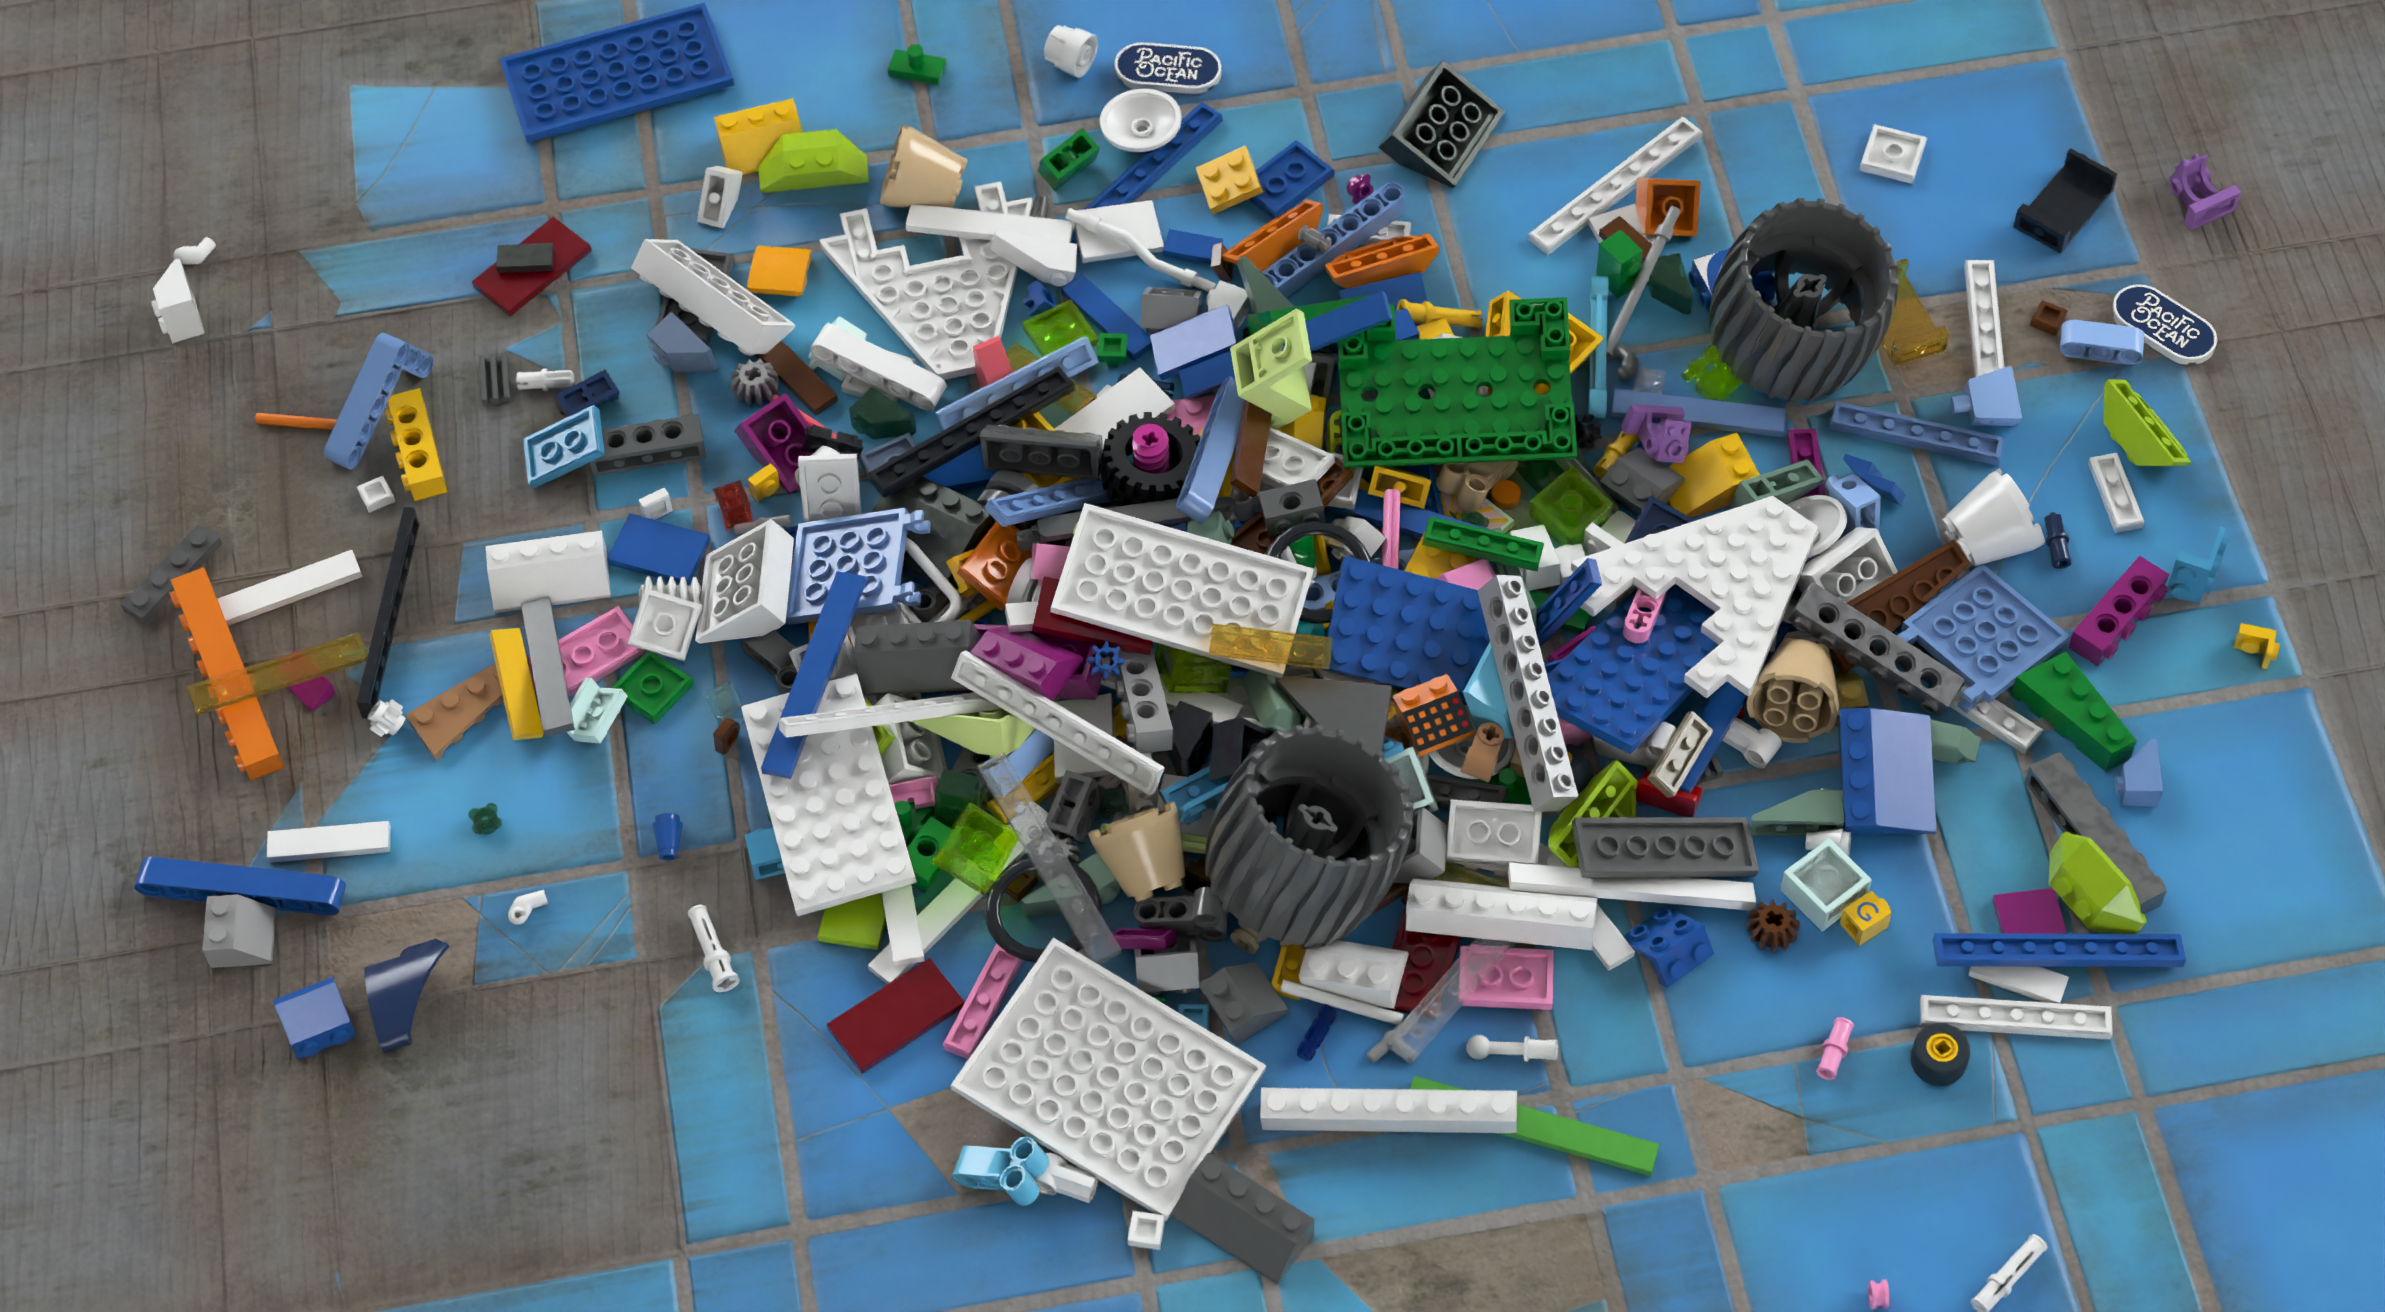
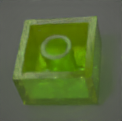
M1572 465L1530 500L1529 516L1538 525H1544L1547 533L1560 546L1576 545L1584 542L1585 529L1591 523L1598 527L1606 523L1611 517L1613 503Z
M970 802L957 817L931 863L984 895L998 878L1021 834Z

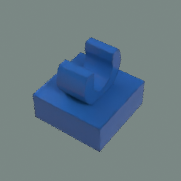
M1037 281L1027 286L1031 295L1027 296L1022 302L1029 308L1034 305L1027 312L1028 315L1036 319L1044 312L1052 318L1060 312L1049 289Z

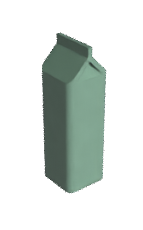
M1249 670L1241 682L1261 726L1274 733L1278 730L1285 732L1295 725H1300V716L1294 703L1282 688L1279 689L1276 686V677Z
M1930 719L1932 759L1956 765L1965 762L1975 763L1980 736H1975L1966 727Z

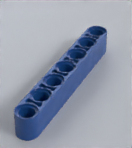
M145 857L142 860L134 888L137 892L146 896L206 902L207 896L240 895L275 907L276 910L337 915L340 910L346 883L342 879L330 875Z

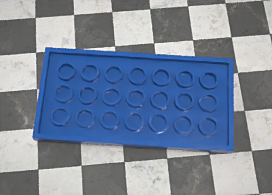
M705 2L499 58L527 143L734 86L733 76Z
M1676 584L1666 591L1665 601L1647 641L1633 643L1628 641L1623 635L1625 619L1638 591L1637 587L1547 675L1559 718L1631 755L1692 693L1694 689L1684 682V675L1719 646L1701 633V625L1716 612ZM1638 608L1642 612H1652L1649 608ZM1637 623L1636 629H1639L1642 624Z

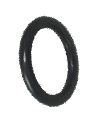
M1317 521L1301 523L1286 529L1274 539L1265 554L1279 559L1286 547L1295 540L1305 536L1320 535L1338 540L1347 546L1355 558L1372 562L1366 547L1354 534L1332 523ZM1303 607L1299 620L1314 624L1330 623L1332 609L1313 610Z
M1041 855L1021 859L1004 869L989 888L985 900V921L988 931L996 944L1008 954L1023 961L1036 963L1045 950L1027 947L1014 940L1007 933L1000 917V903L1007 887L1017 877L1034 870L1049 869L1063 873L1077 883L1083 892L1086 902V914L1079 931L1063 944L1078 952L1091 940L1097 930L1101 917V899L1097 886L1088 873L1077 864L1065 858Z

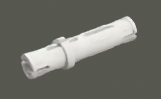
M2035 1234L2030 1235L2028 1240L1996 1274L1992 1273L1987 1278L1986 1286L1971 1300L1973 1308L1977 1312H1990L2002 1297H2007L2012 1292L2011 1287L2047 1250L2045 1241Z

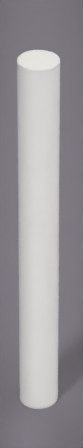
M1284 979L1280 992L1395 1025H1399L1402 1022L1404 1015Z

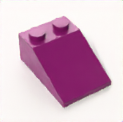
M784 393L741 422L734 432L763 468L771 463L777 469L780 485L788 494L800 488L795 478V471L799 468V456L812 455V453L801 451L806 438L804 436L805 430L809 424L789 396Z

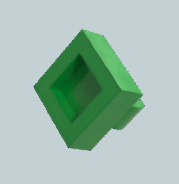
M1099 333L1098 362L1107 363V367H1119V363H1126L1128 334Z

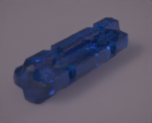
M1327 1004L1321 1006L1317 1013L1318 1017H1315L1304 1036L1305 1040L1300 1043L1297 1049V1056L1305 1061L1313 1059L1316 1054L1315 1050L1320 1047L1330 1029L1329 1026L1333 1024L1337 1017V1010L1334 1007H1330Z

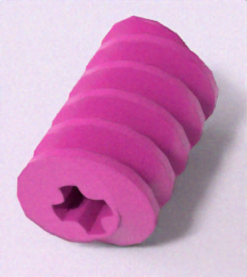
M1145 424L1134 431L1132 453L1133 466L1151 474L1169 472V438L1167 432L1162 427L1156 424Z

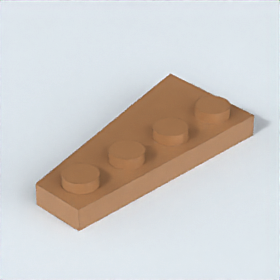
M492 664L405 714L408 723L436 762L444 755V750L452 743L456 745L464 737L463 733L473 724L478 725L485 718L484 714L493 706L498 707L504 701L496 664Z

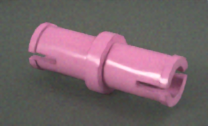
M1843 1017L1836 1018L1829 1039H1826L1823 1043L1822 1049L1824 1053L1816 1070L1817 1075L1823 1079L1834 1080L1841 1059L1846 1057L1848 1052L1847 1042L1854 1028L1853 1022Z

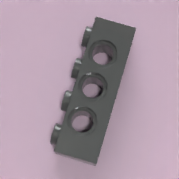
M699 414L602 429L605 455L589 463L593 476L706 458Z

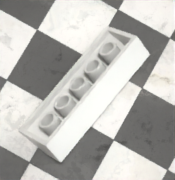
M644 239L631 267L640 274L639 278L641 280L654 284L659 288L660 294L676 300L681 309L698 316L700 323L713 327L718 331V336L735 343L738 346V350L745 355L766 354L793 331L796 326L678 240Z
M1413 878L1410 882L1406 906V931L1592 950L1597 897L1512 891L1506 887Z

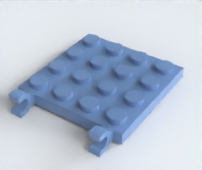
M906 508L798 523L790 574L786 623L791 625L818 621L837 571L865 576L866 584L854 616L897 610L898 602L909 606L920 605L921 594L920 592H914V583L908 582L900 585L907 531L911 530L918 534L930 533L931 523L929 520L923 521L924 512L920 510L909 514Z
M1980 564L1903 621L1901 627L1903 631L1897 635L1911 645L1917 642L1945 667L1965 679L1964 683L1969 688L1962 692L1961 696L1964 699L1958 703V707L1966 714L1976 706L1981 698L1988 703L1993 701L2014 685L2016 676L2040 665L2065 646L2070 638V635L1984 564Z

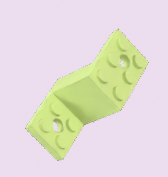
M1295 309L1230 347L1238 396L1272 413L1271 428L1278 430L1312 411L1304 369L1305 365L1312 362L1305 317L1302 311Z

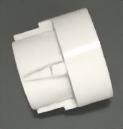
M1058 25L1050 32L1046 40L1044 59L1053 63L1055 67L1080 78L1088 71L1094 61L1098 48V38L1096 35L1080 28L1072 29L1067 26L1062 27Z

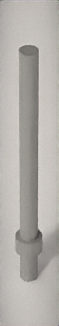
M1670 207L1663 223L1657 227L1654 234L1656 238L1607 339V356L1613 355L1614 349L1624 332L1665 243L1670 241L1674 233L1672 228L1680 214V210L1676 207Z

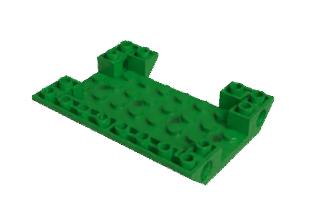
M1567 297L1509 300L1510 336L1395 340L1394 305H1389L1393 320L1338 341L1344 468L1577 458L1574 403H1572L1569 362L1570 336ZM1538 384H1546L1550 391L1547 394L1540 395L1535 392L1534 387ZM1481 386H1487L1492 390V394L1488 397H1481L1477 394L1476 390ZM1428 388L1433 390L1435 395L1431 399H1423L1419 396V392L1422 389ZM1365 391H1373L1377 394V398L1372 402H1367L1361 398V395Z

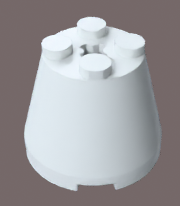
M2000 468L1988 474L1945 518L1941 519L1947 530L1944 534L1948 542L1954 539L1970 561V564L1966 567L1967 569L1972 566L1975 567L1980 564L2029 552L2045 543L2040 525L2038 523L2033 525L2032 523L2034 517L2028 508L2030 506L2028 501L2008 473L2001 476L2002 471Z

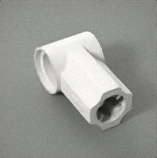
M1738 718L1732 722L1722 740L1742 752L1744 758L1750 764L1761 769L1766 767L1782 746L1781 739L1773 731L1765 728L1757 730Z
M1045 1153L1049 1158V1166L1042 1175L1034 1178V1181L1039 1186V1192L1047 1195H1055L1058 1192L1089 1203L1096 1192L1099 1181L1097 1177L1082 1169L1068 1165L1067 1161L1058 1155Z

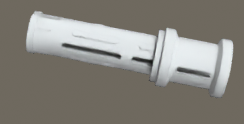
M696 905L688 911V916L691 919L705 954L704 967L711 973L714 991H729L738 985L740 981L738 974L733 972L731 968L730 954L723 950L706 906Z

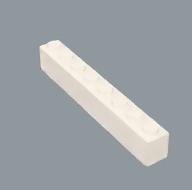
M1261 1088L1260 1119L1262 1130L1517 1133V1091Z

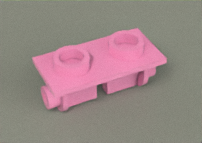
M937 775L889 784L894 803L898 801L914 802L915 808L919 809L930 806L936 807V803L942 802Z

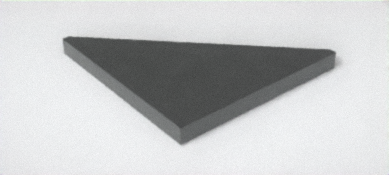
M1292 676L1276 677V686L1279 689L1282 688L1304 715H1308L1315 724L1323 725L1324 730L1334 732L1338 728L1345 730L1344 735L1357 741L1361 737L1366 740L1364 745L1375 752L1378 750L1383 751L1392 686Z

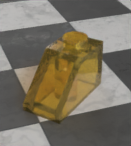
M1848 671L1845 674L1843 672L1834 673L1839 711L1840 709L1869 708L1863 679L1855 671ZM1838 716L1835 723V727H1838Z

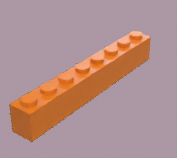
M203 567L171 579L174 591L169 592L175 608L181 607L183 610V614L178 616L184 631L190 630L192 633V637L187 639L193 654L200 653L202 660L197 661L202 677L209 676L211 683L206 685L211 700L215 701L218 699L220 707L215 708L221 725L227 723L230 729L224 733L230 748L237 747L239 754L234 756L239 771H246L250 781L285 768L205 568Z

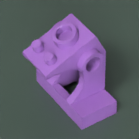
M2197 153L2192 156L2193 161L2187 159L2180 161V164L2175 167L2176 172L2168 178L2171 192L2178 196L2188 208L2184 224L2189 230H2193L2235 211L2241 196V191L2236 185L2219 191L2210 184L2211 174L2208 168L2205 167L2208 159L2207 154L2199 157ZM2198 190L2204 198H2197L2193 192Z
M1630 405L1621 427L1624 433L1638 435L1650 458L1659 462L1683 463L1684 457L1688 453V439L1692 422H1682L1685 416L1682 407ZM1652 417L1662 418L1659 424L1652 423Z

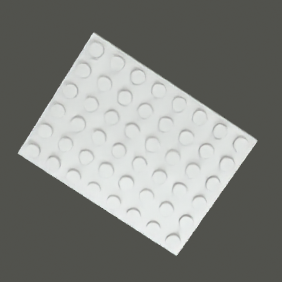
M1053 938L951 1084V1090L1026 1136L1031 1137L1034 1141L1080 1169L1096 1176L1098 1180L1150 1212L1165 1215V1221H1167L1174 1211L1190 1175L1207 1153H1212L1265 1072L1266 1065Z

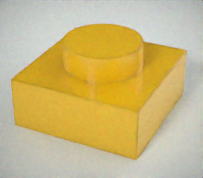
M771 463L748 478L751 496L757 502L773 495L781 487L778 471Z

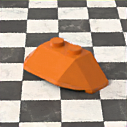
M1308 199L1304 200L1297 207L1286 211L1232 246L1222 255L1223 260L1237 264L1236 261L1240 257L1246 256L1259 271L1263 272L1305 242L1304 239L1303 241L1298 239V232L1304 225L1309 226V230L1313 228L1317 231L1323 212L1322 203Z
M1429 233L1421 234L1420 236L1393 237L1344 252L1334 258L1332 262L1325 264V269L1336 284L1348 289L1421 272L1422 275L1440 250L1438 244Z

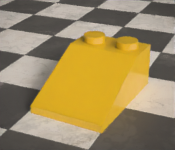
M1737 432L1711 440L1686 455L1683 463L1675 462L1668 466L1685 478V481L1670 498L1668 504L1691 518L1729 506L1739 483L1760 475Z

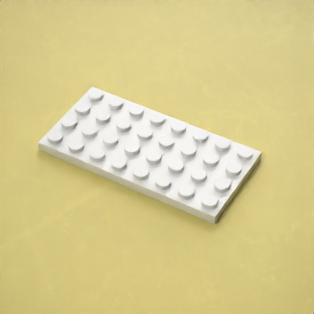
M1084 503L1050 612L1282 678L1314 569Z
M853 674L829 681L817 713L866 707L858 675ZM789 693L741 706L797 917L916 883L872 726L809 734L792 778L786 779L762 774L761 766Z

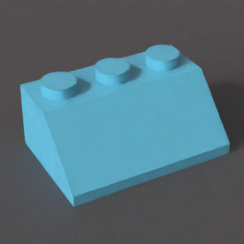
M1489 642L1463 694L1477 730L1481 724L1492 722L1503 729L1504 738L1512 739L1514 732L1491 642Z

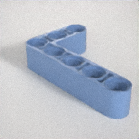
M380 333L372 344L325 445L324 457L349 470L354 469L364 454L402 370L424 379L433 368L434 357L405 341L387 333Z

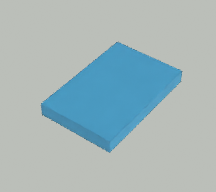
M595 405L523 438L529 486L535 489L605 455L600 411Z

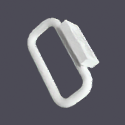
M906 538L905 550L950 600V608L936 622L954 621L962 608V599L958 591L911 539ZM900 602L909 623H922L907 605Z

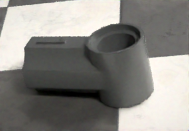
M954 579L951 585L957 590L959 587ZM931 583L926 589L915 591L920 592L921 602L920 605L910 606V609L922 623L929 622L950 600L936 584Z

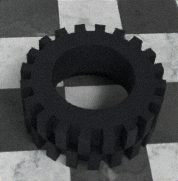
M1144 412V416L1141 419L1138 418L1137 414L1130 415L1128 423L1123 419L1117 422L1116 429L1111 428L1108 432V438H1105L1103 447L1101 478L1103 489H1108V498L1111 501L1118 498V507L1179 498L1200 441L1198 434L1193 436V428L1189 424L1182 427V419L1174 417L1172 421L1167 420V414L1160 413L1159 418L1152 417V412ZM1145 424H1156L1162 427L1167 432L1169 438V455L1175 458L1179 465L1173 470L1161 474L1146 473L1135 468L1129 462L1127 456L1132 454L1133 433L1138 427Z

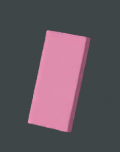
M619 606L559 639L569 697L577 693L585 678H592L597 682L647 652V650L627 644L633 625ZM529 656V657L527 658V661H528V666H529V670H530V675H531V679H532V683H533V688H534V691L536 692L535 681H534V675H533L532 664H531V658H530V656Z

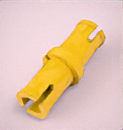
M1622 430L1618 438L1605 448L1604 456L1593 467L1594 474L1602 479L1615 461L1627 454L1638 441L1637 435L1627 434Z

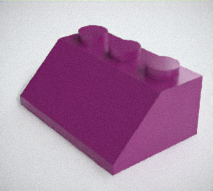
M1008 626L987 630L970 652L1051 701L1056 698L1084 661L1082 656L1027 631L1010 633Z

